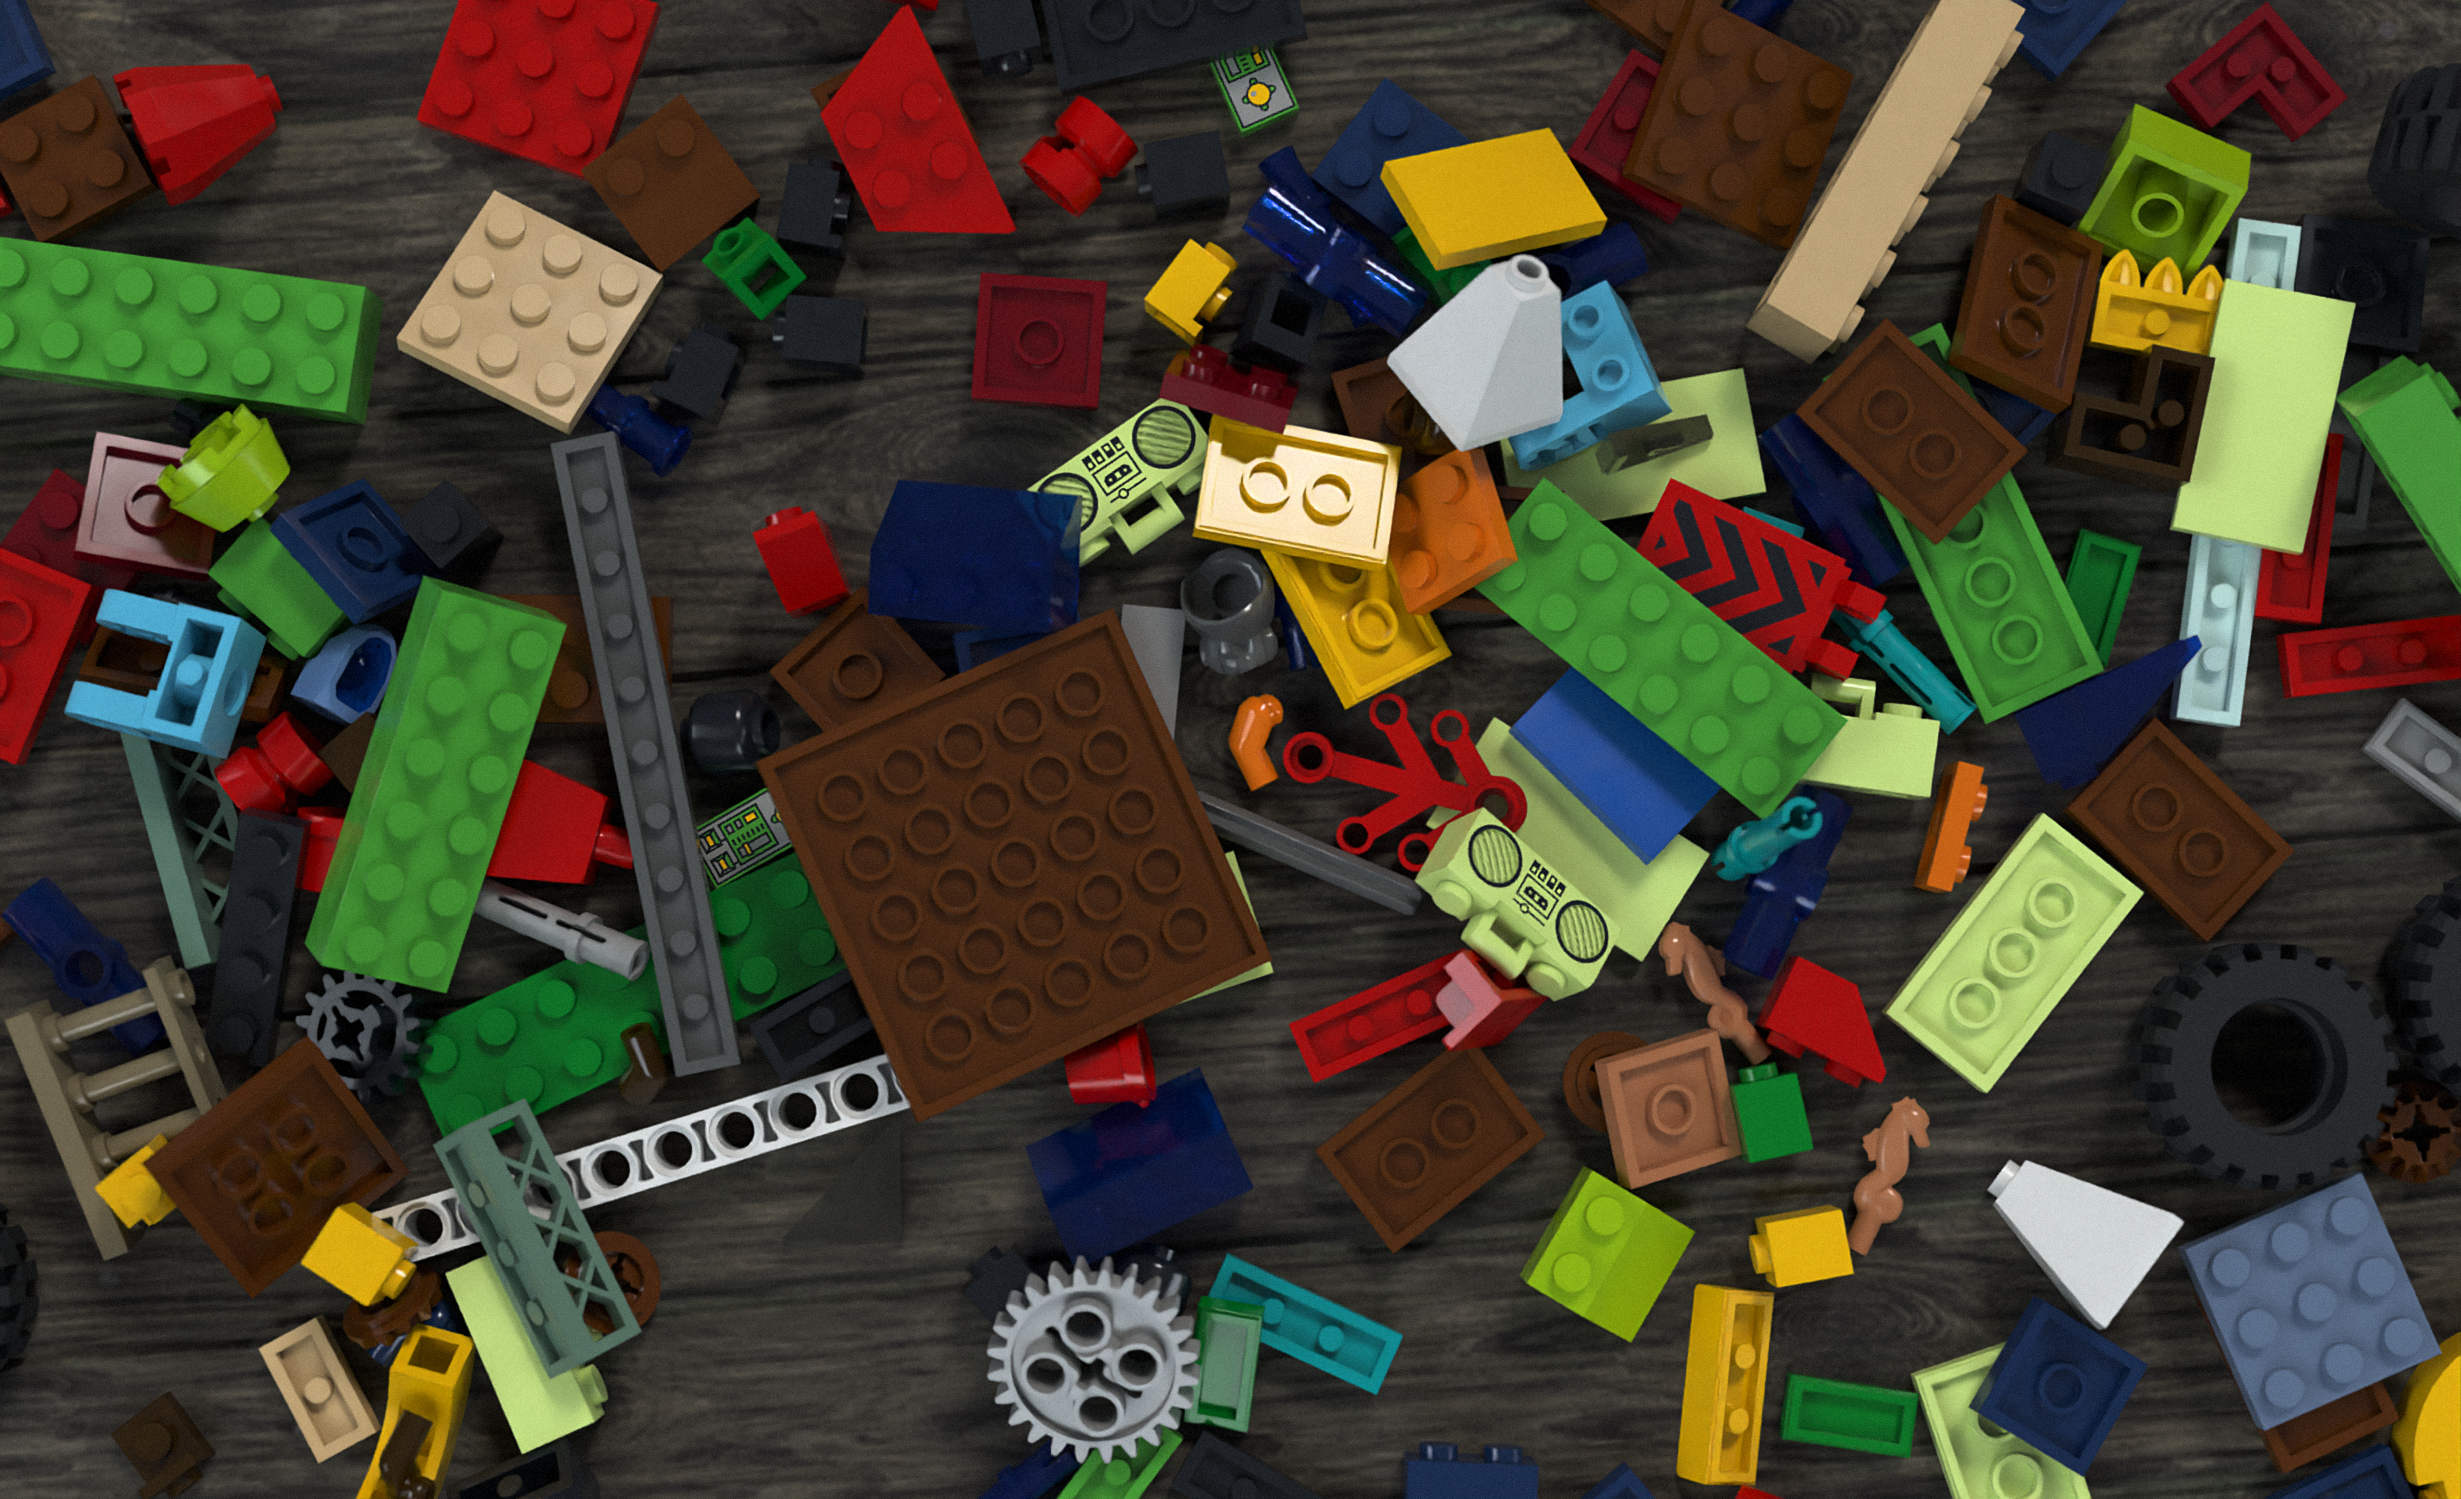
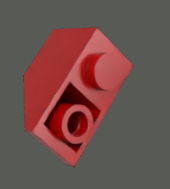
M797 506L778 511L764 519L766 528L752 532L783 606L792 618L797 619L844 602L853 595L830 529L814 510L803 514L802 508Z
M1787 956L1754 1024L1770 1032L1765 1043L1797 1059H1801L1804 1051L1807 1050L1827 1060L1823 1069L1824 1073L1855 1088L1859 1087L1862 1079L1881 1084L1887 1072L1857 985L1799 956Z

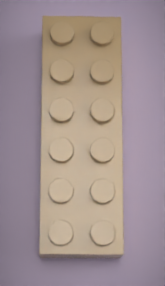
M1935 0L1745 327L1809 364L1825 350L1834 354L1842 342H1847L1865 312V309L1857 305L1856 302L1859 298L1865 300L1873 287L1877 288L1881 284L1897 256L1896 253L1888 249L1889 245L1896 246L1905 232L1909 233L1929 201L1928 198L1919 193L1921 190L1927 193L1936 178L1943 176L1961 145L1951 138L1958 139L1968 123L1972 124L1992 92V89L1984 84L1989 85L1999 69L2005 68L2018 48L2024 35L2016 31L2015 27L2026 9L2010 0Z

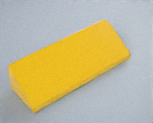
M1706 1284L1696 1285L1693 1298L1676 1472L1679 1477L1705 1485L1746 1484L1755 1486L1774 1292Z

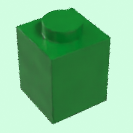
M1776 1062L1738 1069L1740 1081L1728 1084L1743 1155H1739L1740 1159L1754 1163L1814 1149L1797 1073L1790 1071L1778 1072Z

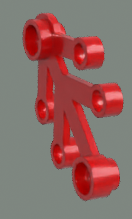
M1384 693L1377 696L1370 704L1369 717L1376 728L1386 733L1406 770L1335 751L1333 743L1326 736L1317 732H1304L1295 735L1286 744L1283 752V763L1286 771L1299 782L1315 783L1324 780L1327 776H1332L1399 795L1365 816H1352L1340 823L1336 832L1337 843L1343 851L1353 855L1367 852L1373 847L1376 838L1433 805L1461 811V813L1428 834L1412 833L1402 839L1398 846V858L1400 863L1410 871L1419 872L1424 863H1412L1408 859L1406 848L1411 841L1421 840L1425 842L1429 848L1430 855L1448 823L1484 807L1485 800L1491 795H1500L1506 800L1508 805L1507 813L1502 819L1498 820L1511 832H1517L1527 816L1528 803L1524 791L1515 781L1508 777L1491 775L1469 736L1471 727L1468 718L1457 710L1439 712L1431 722L1430 731L1437 744L1449 748L1468 786L1442 780L1408 721L1409 707L1407 702L1397 694ZM1385 700L1396 702L1400 708V717L1392 725L1384 724L1378 717V707ZM1453 716L1461 722L1462 733L1455 741H1447L1439 733V724L1445 717ZM1308 745L1317 746L1323 754L1321 765L1314 770L1306 768L1301 762V752ZM1352 823H1359L1367 830L1368 838L1362 847H1353L1346 841L1345 831Z

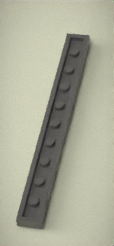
M610 431L552 443L550 445L676 1077L742 1064L744 1060L619 436L616 432Z

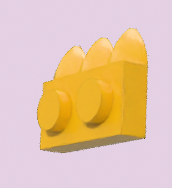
M2123 249L2109 261L2100 281L2096 283L2084 346L2136 355L2150 345L2157 344L2207 356L2223 285L2219 272L2214 265H2208L2195 276L2188 287L2186 295H2183V283L2180 272L2172 258L2166 257L2151 270L2144 286L2140 287V274L2137 263L2130 251Z

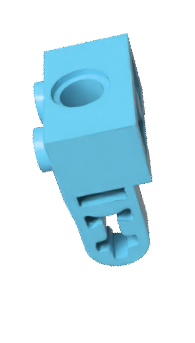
M1607 280L1561 302L1562 361L1570 358L1584 391L1563 402V414L1559 422L1508 437L1517 462L1524 471H1535L1549 467L1610 436L1617 440L1673 412L1627 307Z
M106 589L95 620L98 624L126 635L171 646L157 691L150 689L148 698L87 682L74 681L64 714L102 728L227 759L267 638L239 617L183 603L176 605L124 591Z

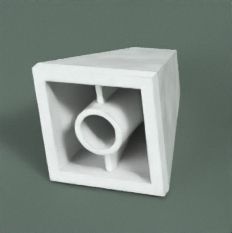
M1518 255L1512 258L1511 261L1489 266L1390 353L1387 360L1390 368L1460 452L1557 423L1563 414L1560 290L1548 278L1546 266L1534 257Z
M2009 1160L1988 1188V1191L1997 1197L1993 1206L2082 1321L2095 1332L2107 1327L2184 1223L2172 1213L2027 1160L2021 1167L2012 1160Z

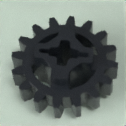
M344 971V976L335 974L323 976V983L327 992H308L305 998L314 1008L311 1016H297L295 1023L307 1029V1036L320 1048L359 1103L361 1101L362 1104L379 1105L383 1104L385 1095L402 1096L405 1094L406 1089L402 1077L421 1078L424 1072L415 1062L418 1054H432L433 1046L421 1041V1032L435 1026L434 1020L419 1018L417 1012L428 1001L426 996L407 994L411 985ZM371 992L380 997L384 1002L376 1005L373 999H364L362 993ZM349 1064L353 1065L355 1071H364L367 1077H357L348 1072L345 1067Z

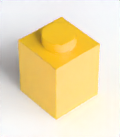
M353 1202L336 1208L301 1264L365 1306H370L384 1300L386 1295L395 1299L404 1289L416 1269V1265L409 1260L419 1244Z
M1825 1205L1755 1218L1758 1234L1749 1236V1249L1756 1274L1765 1273L1766 1281L1779 1288L1854 1274L1842 1209L1832 1205Z

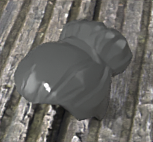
M1226 548L1211 554L1181 582L1180 602L1187 621L1202 636L1199 643V656L1204 666L1210 667L1219 674L1233 676L1260 667L1273 660L1278 652V638L1270 627L1274 616L1275 591L1271 571L1261 559L1240 549Z

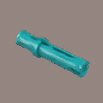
M1833 609L1830 618L1852 639L1849 645L1857 653L1863 650L1933 720L1940 721V727L1947 735L1954 731L1978 707L1960 692L1931 661L1890 623L1894 617L1885 609L1879 613L1872 625L1865 624Z
M1796 797L1788 800L1782 807L1762 820L1745 822L1735 828L1730 833L1728 840L1719 843L1713 849L1711 854L1712 867L1722 861L1726 866L1716 872V874L1724 880L1736 881L1743 878L1747 873L1756 874L1772 866L1780 853L1803 840L1812 838L1819 832L1822 825L1821 812L1810 818L1806 815L1807 811L1817 805L1807 798Z

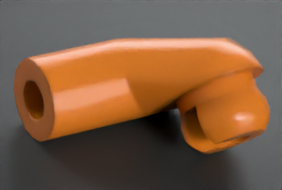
M1270 694L1249 697L1239 706L1228 737L1229 748L1251 792L1279 779L1264 746L1272 727L1282 722L1284 713L1280 701Z

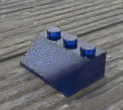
M910 479L898 480L870 550L868 614L1048 633L1077 623L1082 495Z
M1200 1067L1158 1085L1156 1099L1149 1101V1105L1146 1108H1141L1133 1101L1121 1102L1025 1146L1049 1213L1074 1268L1078 1256H1084L1087 1263L1090 1264L1254 1188L1253 1182Z

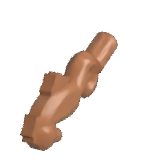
M1676 922L1669 923L1667 927L1663 928V935L1659 941V953L1665 959L1667 975L1675 976L1682 971L1693 995L1700 1001L1712 1006L1707 1017L1710 1029L1718 1030L1719 1037L1723 1039H1731L1753 1066L1759 1064L1770 1055L1772 1048L1765 1043L1762 1036L1747 1020L1748 1007L1743 998L1733 990L1722 985L1720 977L1725 975L1723 951L1716 950L1710 945L1705 946L1701 940L1690 932L1689 926L1680 925Z
M1907 1096L1903 1100L1891 1104L1893 1110L1887 1115L1880 1129L1875 1128L1870 1134L1862 1137L1864 1141L1862 1146L1868 1154V1160H1875L1876 1168L1864 1176L1855 1187L1853 1200L1858 1214L1847 1235L1850 1249L1867 1256L1881 1225L1892 1223L1903 1211L1904 1201L1900 1193L1892 1188V1186L1906 1174L1909 1164V1136H1912L1919 1148H1925L1930 1145L1926 1133V1128L1930 1124L1929 1117L1925 1110L1918 1106L1915 1098L1910 1100Z

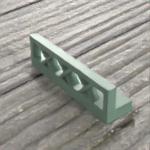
M120 732L185 969L202 970L217 966L222 933L219 923L225 913L229 883L225 889L207 879L202 862L214 841L234 852L239 814L241 813L240 808L227 795L214 774V768L225 759L198 753L190 767L172 757L169 745ZM207 762L209 763L213 779L202 773ZM176 769L187 774L181 785ZM197 780L216 790L220 802V807L209 827L191 819L185 804ZM224 823L226 824L230 839L219 834ZM193 830L204 835L198 847ZM210 891L220 896L215 907Z
M525 1098L469 1123L433 1144L549 1379L580 1366L642 1332ZM510 1120L513 1121L524 1143L519 1162L500 1154L489 1130ZM528 1181L547 1189L553 1201L549 1220L530 1214L523 1200ZM557 1240L576 1247L582 1259L578 1279L559 1272L552 1258ZM587 1299L605 1305L616 1328V1331L595 1342L582 1318Z

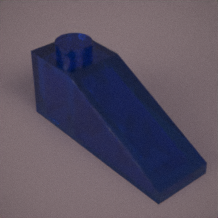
M2191 634L2012 713L2044 783L2049 785L2059 780L2062 789L2066 790L2098 776L2099 773L2094 764L2110 757L2200 650L2202 644L2198 635Z

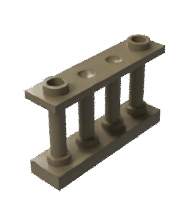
M171 955L157 959L142 971L148 987L64 1017L59 1012L53 1013L48 999L21 1008L4 1020L104 1261L129 1252L145 1235L142 1228L145 1227L146 1222L140 1219L132 1227L128 1228L94 1188L108 1174L120 1166L122 1160L130 1158L158 1134L161 1133L168 1142L228 1096L191 1007L196 1002L192 982L183 968L176 969ZM159 1012L172 1047L91 1076H87L84 1072L78 1073L69 1049L72 1048V1041L149 1013ZM183 1071L197 1106L112 1136L109 1132H102L93 1110L97 1107L98 1100Z

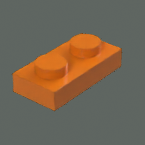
M1962 761L1945 764L1915 876L1914 887L1935 893L1952 892L1954 882L1960 884L1964 880L1971 859V847L1964 845L1970 821L1977 822L1987 799L1988 787L1987 785L1980 784L1984 771L1983 767Z

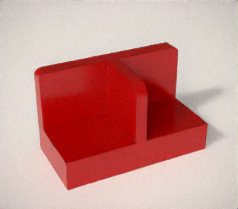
M1474 950L1461 951L1444 967L1453 980L1438 993L1436 999L1438 1008L1454 1027L1441 1042L1449 1052L1495 1046L1549 997L1535 991L1528 984L1526 977L1522 973L1513 980H1508Z

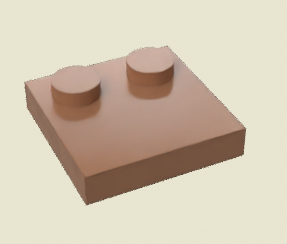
M1704 1028L1594 1061L1619 1186L1634 1189L1743 1155L1718 1030Z

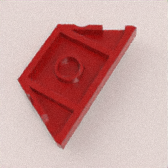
M908 4L900 8L819 114L876 231L1009 234L1017 230L910 5Z

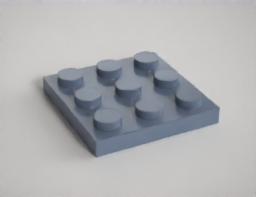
M2352 1171L2177 1247L2253 1421L2259 1429L2268 1430L2442 1354L2364 1176L2360 1172Z

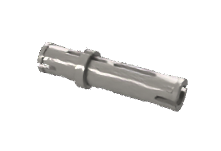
M485 875L473 914L563 950L566 959L579 965L589 961L625 976L630 981L636 980L643 973L651 951L648 942L637 940L604 926L603 920L599 916L589 912L579 916L545 902L538 897L492 880L489 876Z

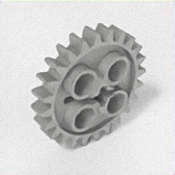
M1078 1256L1074 1274L1067 1275L1063 1267L1055 1261L1051 1263L1048 1283L1031 1273L1028 1275L1025 1285L1026 1295L1012 1290L1006 1304L1009 1312L998 1311L993 1330L998 1334L991 1335L987 1354L996 1358L990 1363L987 1374L988 1380L1001 1382L998 1385L994 1400L996 1404L1015 1402L1011 1408L1008 1422L1012 1426L1029 1420L1032 1424L1027 1441L1030 1443L1039 1440L1045 1434L1053 1437L1051 1454L1057 1456L1068 1443L1075 1445V1454L1078 1462H1084L1089 1448L1092 1447L1099 1449L1105 1463H1110L1114 1446L1121 1444L1125 1452L1131 1458L1137 1456L1140 1436L1152 1445L1158 1446L1161 1442L1163 1430L1161 1424L1176 1430L1179 1427L1181 1417L1179 1408L1190 1409L1192 1406L1194 1389L1190 1386L1198 1385L1201 1368L1200 1365L1194 1363V1361L1199 1359L1200 1340L1188 1338L1192 1335L1194 1319L1192 1316L1175 1317L1179 1311L1181 1299L1178 1294L1168 1296L1162 1300L1158 1298L1161 1284L1160 1277L1156 1276L1150 1279L1143 1286L1137 1283V1264L1132 1263L1124 1274L1119 1276L1113 1274L1111 1257L1106 1256L1099 1272H1090L1084 1256ZM1080 1311H1090L1097 1314L1102 1321L1096 1324H1085L1078 1321L1073 1314ZM1053 1326L1058 1330H1050L1047 1327ZM1133 1349H1142L1149 1352L1154 1359L1140 1362L1131 1359L1126 1352ZM1050 1358L1057 1361L1063 1368L1055 1371L1045 1370L1039 1367L1035 1360ZM1130 1390H1136V1391H1141V1392H1140V1393H1133V1392L1130 1391ZM1093 1396H1103L1110 1399L1115 1405L1101 1408L1092 1405L1087 1399Z

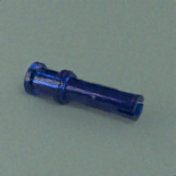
M603 381L583 414L604 427L605 432H616L619 436L620 446L625 445L652 464L651 470L660 478L667 476L679 464L689 449L693 440V430L686 425H681L677 428L649 409L650 402L643 396L631 394L626 397Z

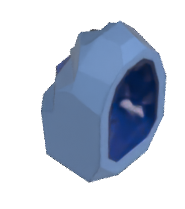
M370 623L352 626L345 632L328 639L318 656L307 660L291 692V696L314 713L346 727L351 725L366 711L375 713L386 693L397 659L395 640L391 632L381 626Z

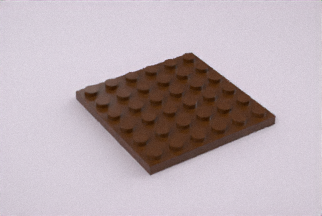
M1113 608L756 762L759 774L916 1123L922 1122L1273 960Z

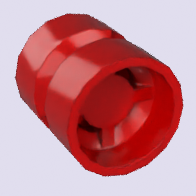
M1077 96L1054 121L1057 134L1054 137L1041 136L1019 161L1020 167L1048 197L1077 218H1080L1103 193L1101 179L1104 176L1116 178L1139 153L1138 147L1129 135L1101 108L1083 96Z
M283 711L257 733L258 746L251 749L241 746L214 768V774L218 782L241 811L250 806L288 816L293 814L298 808L297 796L303 794L313 797L337 777L317 754L324 745L297 717L288 711Z

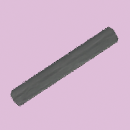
M1196 791L1217 836L1403 914L1413 915L1417 911L1424 894V889L1414 880L1205 792Z

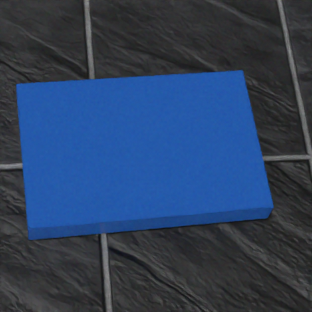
M1572 666L1508 731L1645 865L1649 864L1722 788Z

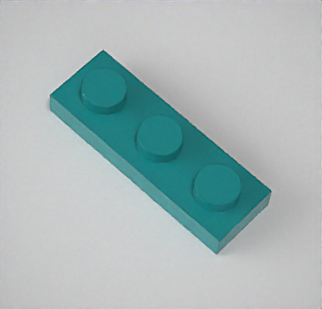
M1226 1253L1207 1297L1265 1306L1261 1336L1262 1343L1377 1395L1403 1338V1334L1395 1329L1230 1253Z

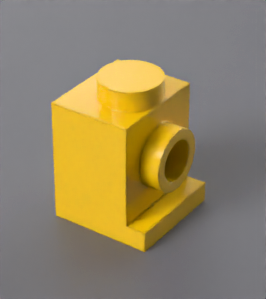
M1190 238L1144 298L1145 311L1191 346L1199 344L1203 339V327L1199 325L1200 321L1204 318L1212 323L1220 315L1233 295V292L1227 286L1231 282V275L1239 266L1238 263L1217 245L1208 242L1203 248Z
M161 1133L108 1174L94 1188L128 1228L132 1227L140 1219H143L148 1226L155 1224L176 1208V1205L142 1165L143 1161L168 1143Z

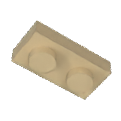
M323 1315L306 1322L259 1348L318 1464L382 1429Z

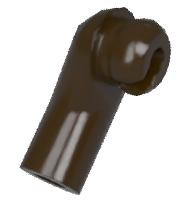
M641 1022L629 1026L620 1034L631 1063L619 1080V1093L626 1102L635 1106H644L655 1102L671 1075L650 1023Z
M405 1409L379 1459L378 1466L388 1499H433L436 1492L435 1482L421 1475L417 1456L434 1423Z

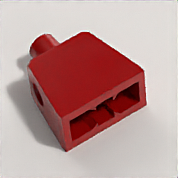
M523 758L485 875L501 878L594 885L601 862L634 870L627 829L611 825L617 806V799L535 761Z

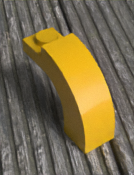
M421 1323L413 1327L412 1335L407 1334L389 1372L388 1402L380 1439L356 1499H388L378 1466L379 1459L404 1409L434 1423L417 1456L421 1475L435 1482L436 1492L433 1499H438L453 1455L469 1395L476 1346L472 1337Z
M2458 1332L2439 1345L2442 1354L2423 1361L2418 1365L2404 1387L2396 1407L2400 1419L2392 1424L2391 1451L2405 1480L2417 1486L2423 1485L2424 1490L2418 1492V1499H2461V1332Z

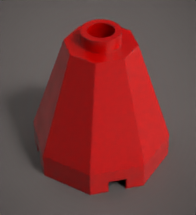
M249 64L135 67L112 76L124 109L128 108L132 115L131 126L170 207L198 196L275 132L277 127L273 114L283 111L281 101L269 75L257 78Z

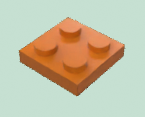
M1473 448L1460 452L1458 449L1454 450L1397 484L1388 549L1408 614L1425 616L1518 561L1483 448Z

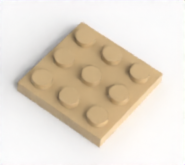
M494 190L397 336L398 349L570 435L663 288V274Z

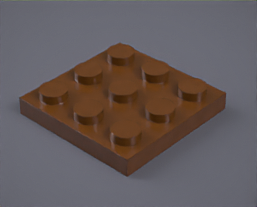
M1686 0L1621 176L1778 252L1791 250L1854 75L1708 0Z
M307 1035L142 1162V1165L252 1299L305 1257L337 1207L355 1202L365 1209L410 1173L326 1056Z

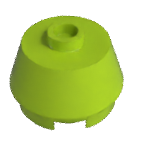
M242 403L233 412V415L226 411L189 442L191 447L180 459L183 466L177 470L172 464L167 465L155 481V484L171 499L169 505L171 508L217 531L226 532L245 518L252 523L265 514L278 500L279 495L275 490L288 476L291 468L267 419L262 418L258 420Z

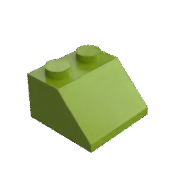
M2135 103L2107 151L2109 156L2088 210L2077 220L2073 230L2104 244L2102 254L2113 258L2123 249H2128L2137 263L2138 270L2147 274L2166 257H2171L2180 272L2183 289L2186 290L2248 190L2252 154Z
M1583 1165L1519 1276L1527 1284L1565 1307L1631 1343L1695 1231Z

